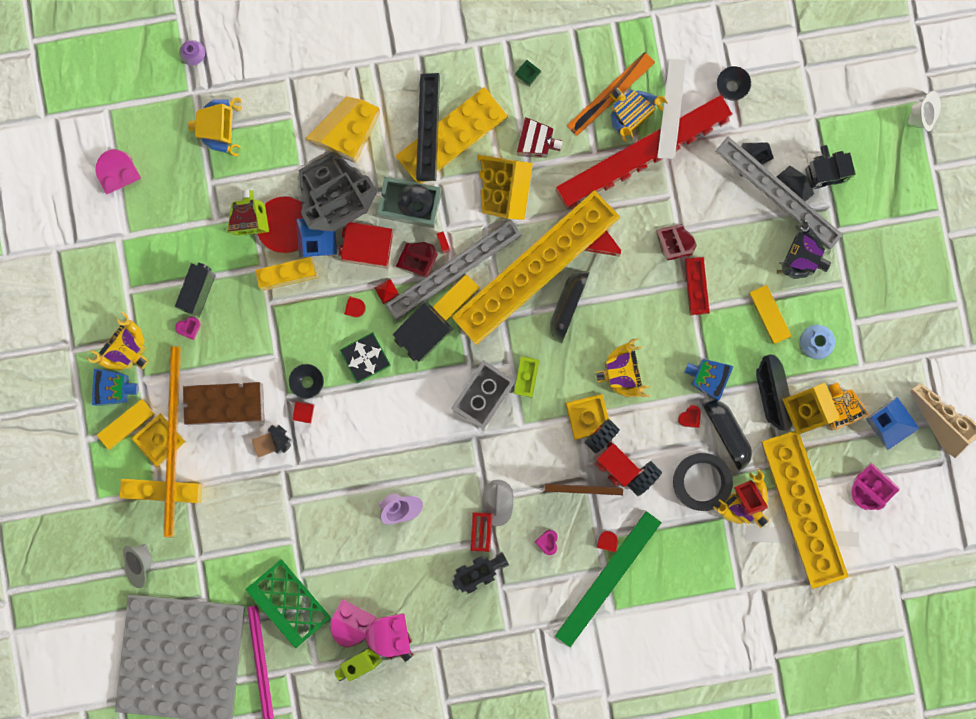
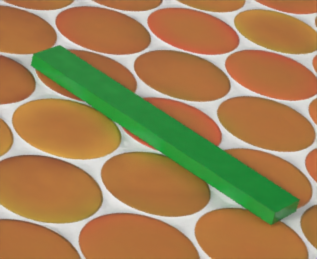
M645 511L554 635L556 638L571 648L661 525V521Z

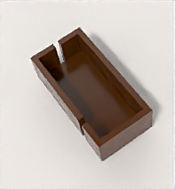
M261 382L243 383V387L240 383L183 386V403L187 404V407H183L184 425L265 422L264 388Z

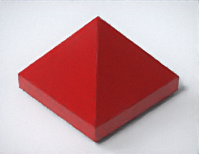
M391 278L374 287L383 304L400 295Z

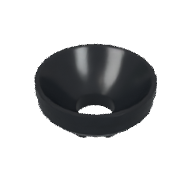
M738 66L725 68L717 78L719 94L729 101H737L744 98L751 89L750 75L745 69ZM734 81L738 86L737 90H728L727 83Z
M418 184L407 186L398 197L400 211L409 217H424L430 212L433 205L430 191L425 186ZM420 201L423 203V206L420 210H413V203Z
M311 364L297 366L289 376L291 391L297 397L303 399L317 396L324 385L322 372ZM305 377L313 379V385L309 388H305L302 385V380Z

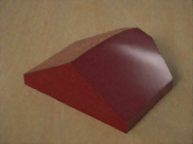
M682 224L656 230L661 252L667 261L693 255L697 244L694 237Z
M427 242L406 243L396 267L417 277L427 278L438 254L433 244Z

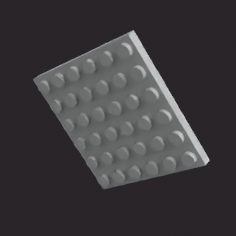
M129 594L115 712L179 719H233L245 605Z

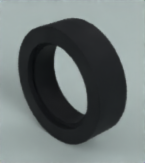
M698 453L686 457L679 463L673 475V488L677 498L686 507L697 511L714 510L713 506L716 508L720 507L721 503L718 500L725 503L733 487V477L728 465L718 456L709 453ZM698 463H707L713 466L721 478V487L718 494L708 501L693 499L687 493L684 486V478L687 471Z

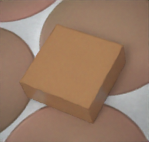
M271 433L252 439L258 458L275 452L276 447Z

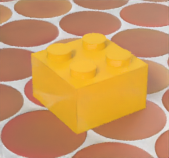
M826 383L782 399L797 435L840 419Z

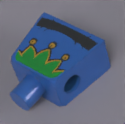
M702 359L699 366L688 362L684 373L694 377L691 386L713 400L719 401L734 366Z
M94 369L92 405L106 406L127 403L128 395H138L139 385L138 383H128L129 376Z

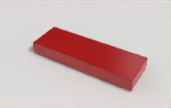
M704 257L685 258L684 264L690 316L710 314Z

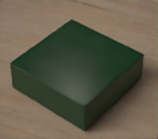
M526 59L515 73V76L530 87L540 75L541 70Z

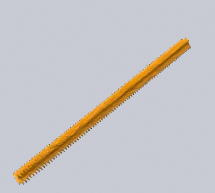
M171 346L169 365L171 366L169 367L170 388L168 393L169 416H167V422L169 423H167L168 442H166V448L168 449H166L167 468L165 469L166 490L164 495L166 497L164 498L165 514L163 522V537L174 538L172 537L174 536L172 531H175L173 530V526H175L173 525L175 524L173 522L175 521L173 520L175 519L173 517L175 516L173 515L175 514L173 512L175 511L173 510L175 505L173 504H176L174 503L176 502L174 500L176 499L174 498L176 497L174 496V492H176L174 491L176 490L174 488L176 487L174 486L176 481L174 480L176 479L174 478H177L175 476L177 475L175 474L177 473L175 472V468H177L175 467L177 466L175 464L177 463L175 462L177 461L175 460L177 459L175 457L177 452L175 451L177 450L175 449H178L176 448L178 447L176 445L178 444L176 443L178 442L176 438L178 437L176 436L178 435L176 433L178 432L176 431L178 430L176 429L178 424L176 423H179L177 422L179 421L177 419L179 418L177 417L179 416L177 412L179 411L177 410L179 409L177 405L179 404L177 403L179 402V398H177L179 396L177 395H180L178 391L180 390L178 389L180 388L178 384L180 383L178 382L180 381L178 377L180 376L178 375L180 374V370H178L180 368L178 367H181V362L179 361L181 360L179 359L181 358L179 354L181 353L179 352L181 348Z

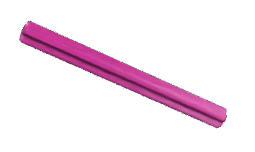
M257 605L249 606L247 611L263 719H274L259 609Z

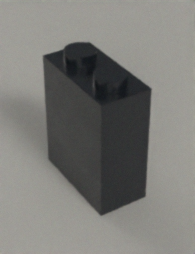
M199 262L197 265L191 263L174 307L191 315L201 316L216 276L211 272L212 269L209 266Z
M424 302L392 335L395 337V343L401 348L404 347L408 351L407 355L413 361L421 362L454 328L429 302Z

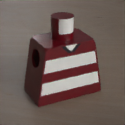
M525 117L517 156L547 158L549 149L560 152L563 140L552 138L553 128Z

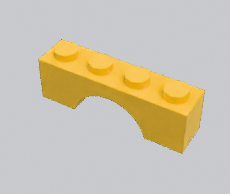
M121 479L119 498L164 501L166 497L164 496L166 482ZM174 482L176 484L174 485L176 486L174 487L176 489L174 490L176 491L174 492V496H176L174 500L176 502L201 503L203 484Z

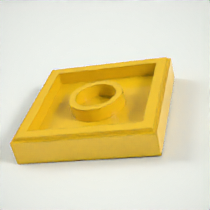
M603 394L565 403L574 440L589 437L599 425L609 419Z
M159 413L131 438L155 467L160 466L167 459V423L169 422H167L168 420L162 413ZM176 432L178 434L176 435L178 436L176 437L178 439V442H176L178 447L176 448L179 449L186 441Z

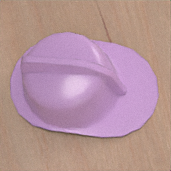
M390 494L378 503L381 509V521L389 525L412 520L422 511L423 502L416 496L402 497L398 494Z

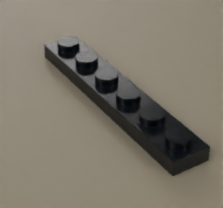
M439 73L420 74L416 180L418 182L436 181Z

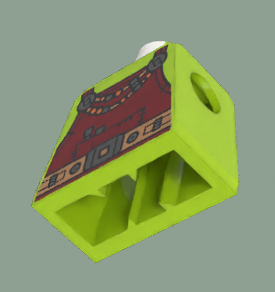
M243 190L242 201L231 203L228 233L242 236L269 232L265 204L254 199L253 190Z

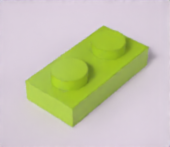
M521 356L514 390L515 395L533 398L539 359Z

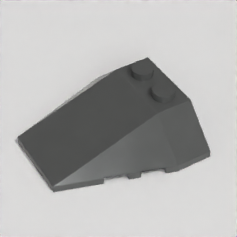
M333 152L299 170L303 209L301 214L309 229L324 231L339 229L366 214L377 193V189L367 175L360 173L357 168L350 166L347 161Z

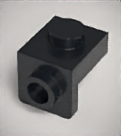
M272 424L267 431L282 442L275 452L277 454H281V452L286 453L291 447L290 442L292 439L286 435L288 431L278 424L276 427Z

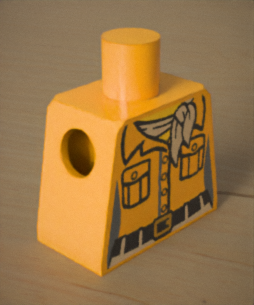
M838 382L827 386L840 419L829 423L831 431L869 416L852 389L842 392Z

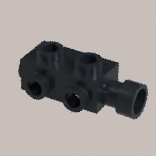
M500 552L491 560L488 557L483 558V556H480L472 561L473 565L469 567L463 565L455 570L456 574L453 575L455 579L452 580V583L457 591L461 590L462 593L466 591L467 594H470L478 589L476 585L482 582L484 585H487L494 581L493 576L497 575L495 571L501 567L504 569L509 566V563L503 552ZM482 566L487 567L486 573L480 572ZM465 575L470 577V581L467 583L463 581Z

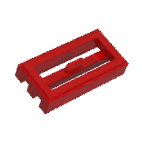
M472 513L470 551L491 552L493 513ZM477 516H480L479 547H476ZM485 517H487L486 548H483Z

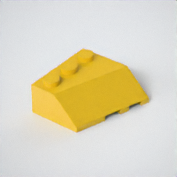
M346 96L305 139L356 163L380 115V109L362 99Z
M478 155V161H481L482 170L479 171V178L483 182L481 190L482 213L507 219L525 220L533 163Z

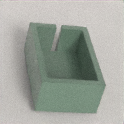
M384 177L382 197H380L377 211L378 217L435 228L442 194L441 187ZM418 184L425 186L430 191L433 205L430 212L424 217H409L400 211L398 197L407 186ZM416 201L413 203L412 209L420 210L423 203Z

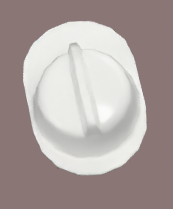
M930 91L923 101L912 106L908 120L909 125H914L916 128H925L926 131L932 130L941 109V102L937 92Z

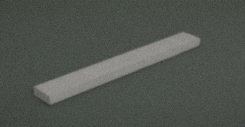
M729 136L715 150L718 155L801 226L802 221L800 219L808 220L812 230L829 250L843 236L840 231Z
M510 219L429 274L427 278H423L385 305L397 321L519 238L522 234Z

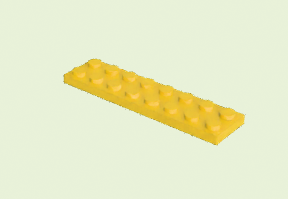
M792 431L761 441L810 588L815 589L848 578L849 575L801 435H797L796 431Z

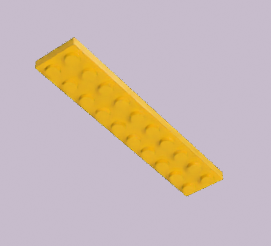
M594 190L456 312L452 318L470 339L478 345L620 219L619 214Z

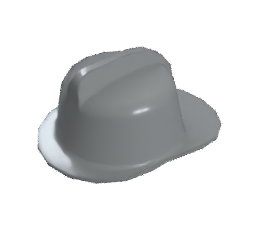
M503 480L489 482L483 492L482 513H493V526L504 525L512 515L513 489L510 484Z
M142 544L132 548L126 545L123 547L126 575L134 587L142 588L145 584V572L152 565L148 546Z

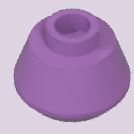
M189 40L182 44L179 55L185 64L193 66L202 62L205 57V49L200 42Z

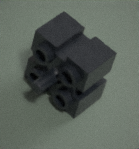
M827 145L820 147L822 155L813 158L814 160L809 162L810 165L805 168L807 179L813 190L848 182L850 178L856 175L851 153L844 154V151L833 153L830 157Z

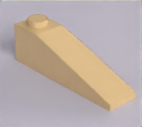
M921 383L910 391L938 442L947 454L955 459L976 441V423L966 414L964 416L954 411L956 407L951 404L948 406L941 402L940 396Z

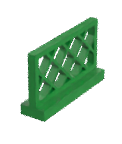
M282 559L245 589L295 649L331 619L330 615ZM280 565L286 570L285 579L274 578V570ZM270 573H272V578H267V576ZM262 580H271L270 592L262 591L257 584ZM273 580L285 581L284 593L273 592ZM287 581L296 582L299 585L298 593H286ZM300 588L304 591L305 594H300ZM265 594H270V600ZM272 594L284 595L283 606H274ZM286 595L298 596L297 607H285ZM300 596L310 598V608H299ZM313 603L316 605L318 609L313 608ZM277 608L283 609L282 614ZM285 609L296 610V621H287L285 619ZM299 610L310 611L309 622L298 621ZM312 611H321L326 618L320 623L311 622ZM290 623H295V629L291 626ZM297 624H309V631L303 638L297 633Z

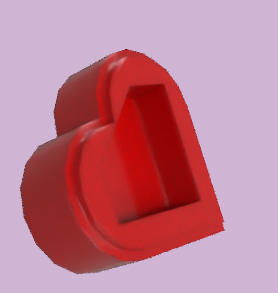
M689 406L686 412L679 414L677 418L678 423L683 427L700 428L701 410L698 406Z

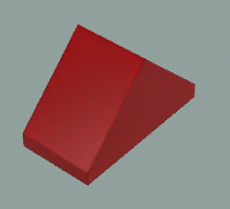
M606 230L584 251L620 257L622 250Z
M752 480L734 487L745 515L751 516L768 509L766 502Z

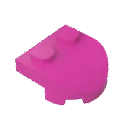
M110 149L102 153L97 160L95 167L96 176L106 195L141 179L132 157L127 152Z
M871 462L855 477L852 484L853 501L863 510H880L884 508L886 503L900 491V488Z
M342 599L330 623V632L333 640L338 645L346 648L360 645L366 639V630L369 629L376 616Z
M405 614L379 617L373 620L369 629L366 630V643L369 649L377 655L385 657L411 653Z

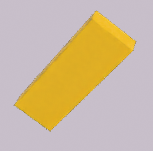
M466 274L433 308L447 321L480 287Z
M765 285L750 292L749 295L773 345L791 337L790 331L768 286Z
M141 399L98 433L97 436L106 448L111 450L155 415V413L145 400Z

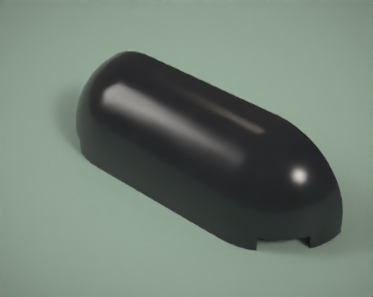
M581 271L572 274L563 287L550 321L551 333L559 343H563L589 272Z
M769 354L762 358L763 360L760 362L759 368L756 369L765 417L768 423H771L777 430H789L793 423L782 400L790 396L785 370L779 358Z
M711 400L703 403L702 406L737 470H743L751 461L752 448L731 409L721 401Z

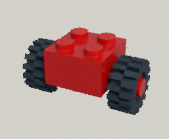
M607 419L590 434L584 443L596 454L593 457L596 461L594 465L601 472L609 474L607 477L609 481L617 487L619 485L622 487L628 486L638 497L645 493L659 479L662 471L652 461L646 463L641 469L638 468L612 443V439L618 434L620 429L610 419Z

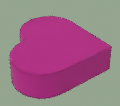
M192 316L187 318L186 321H179L175 329L178 334L195 341L201 323L198 318Z
M547 530L534 542L546 555H553L557 551L556 541L558 535L553 530Z

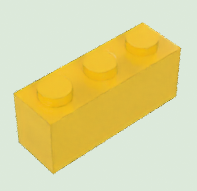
M312 257L255 270L258 286L262 291L318 278Z

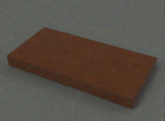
M543 485L544 492L623 496V489L619 487Z

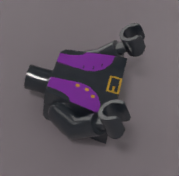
M800 219L802 227L799 225L795 226L802 233L796 234L784 262H779L782 265V270H777V273L785 274L792 279L807 278L809 275L814 274L817 268L827 272L831 265L830 261L822 258L825 248L822 247V242L810 227V222L804 219Z

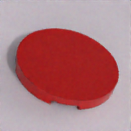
M288 196L269 200L265 203L269 232L258 233L260 241L274 252L288 254L298 251L296 219H303L301 210H303L302 202Z

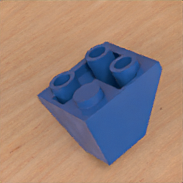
M304 218L296 219L299 257L337 255L335 231L309 229Z
M898 397L865 418L887 450L920 429Z

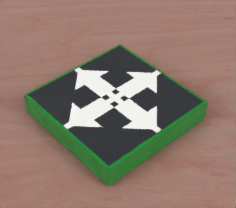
M374 332L340 349L357 384L391 366Z

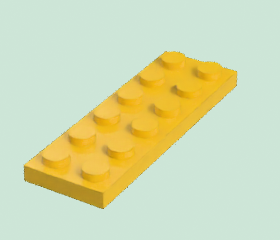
M485 87L439 121L437 172L508 118V115ZM417 138L395 157L416 183L423 184L425 181L418 182L416 180Z

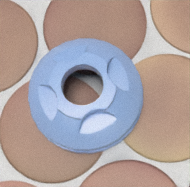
M812 325L801 334L800 347L807 357L823 359L832 353L835 347V337L829 328L822 325ZM818 335L823 336L825 339V344L822 347L817 346L814 342L815 337Z

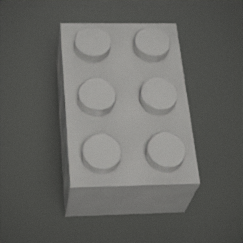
M483 360L451 409L484 430L516 381Z

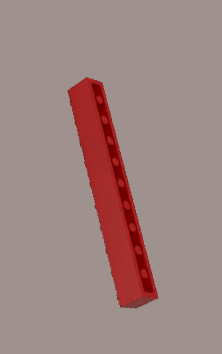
M722 95L680 117L676 152L681 149L680 146L683 144L690 145L697 140L696 137L703 134V136L710 134L714 131L713 128L719 125L722 127L730 122L729 119L733 113ZM661 128L558 185L555 191L566 210L569 208L573 210L594 190L597 193L603 189L608 191L615 186L614 183L621 180V182H624L631 177L630 174L637 171L640 173L648 168L647 165L654 162L656 164L663 160V158H658Z

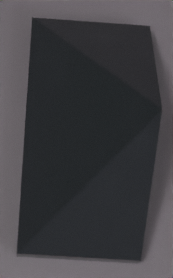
M768 142L742 143L741 145L746 152L762 165L774 159Z
M790 165L776 176L805 202L815 194L806 175Z

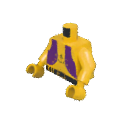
M121 312L125 319L121 321L116 317L118 324H120L119 328L104 345L99 354L94 350H90V352L95 353V357L93 359L86 357V359L92 363L97 362L98 365L109 370L122 371L125 368H132L134 364L140 369H144L149 360L142 356L146 350L142 331L132 320H129L125 312Z
M638 338L631 339L629 343L618 346L608 355L607 361H605L606 370L595 372L597 383L608 381L610 389L627 398L650 397V394H644L645 388H650V386L642 385L634 351L642 348V346L635 347L634 342L639 340Z
M757 469L758 474L756 476L752 473L749 476L754 480L755 486L767 504L768 493L763 480L764 474ZM736 492L730 495L725 503L718 500L721 503L719 508L713 506V509L720 513L727 521L739 525L743 523L749 524L754 520L761 528L769 521L762 513L763 511L751 516L745 515Z

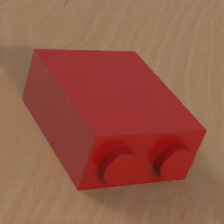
M349 222L342 229L344 244L340 245L339 256L342 262L388 269L394 231L392 228Z

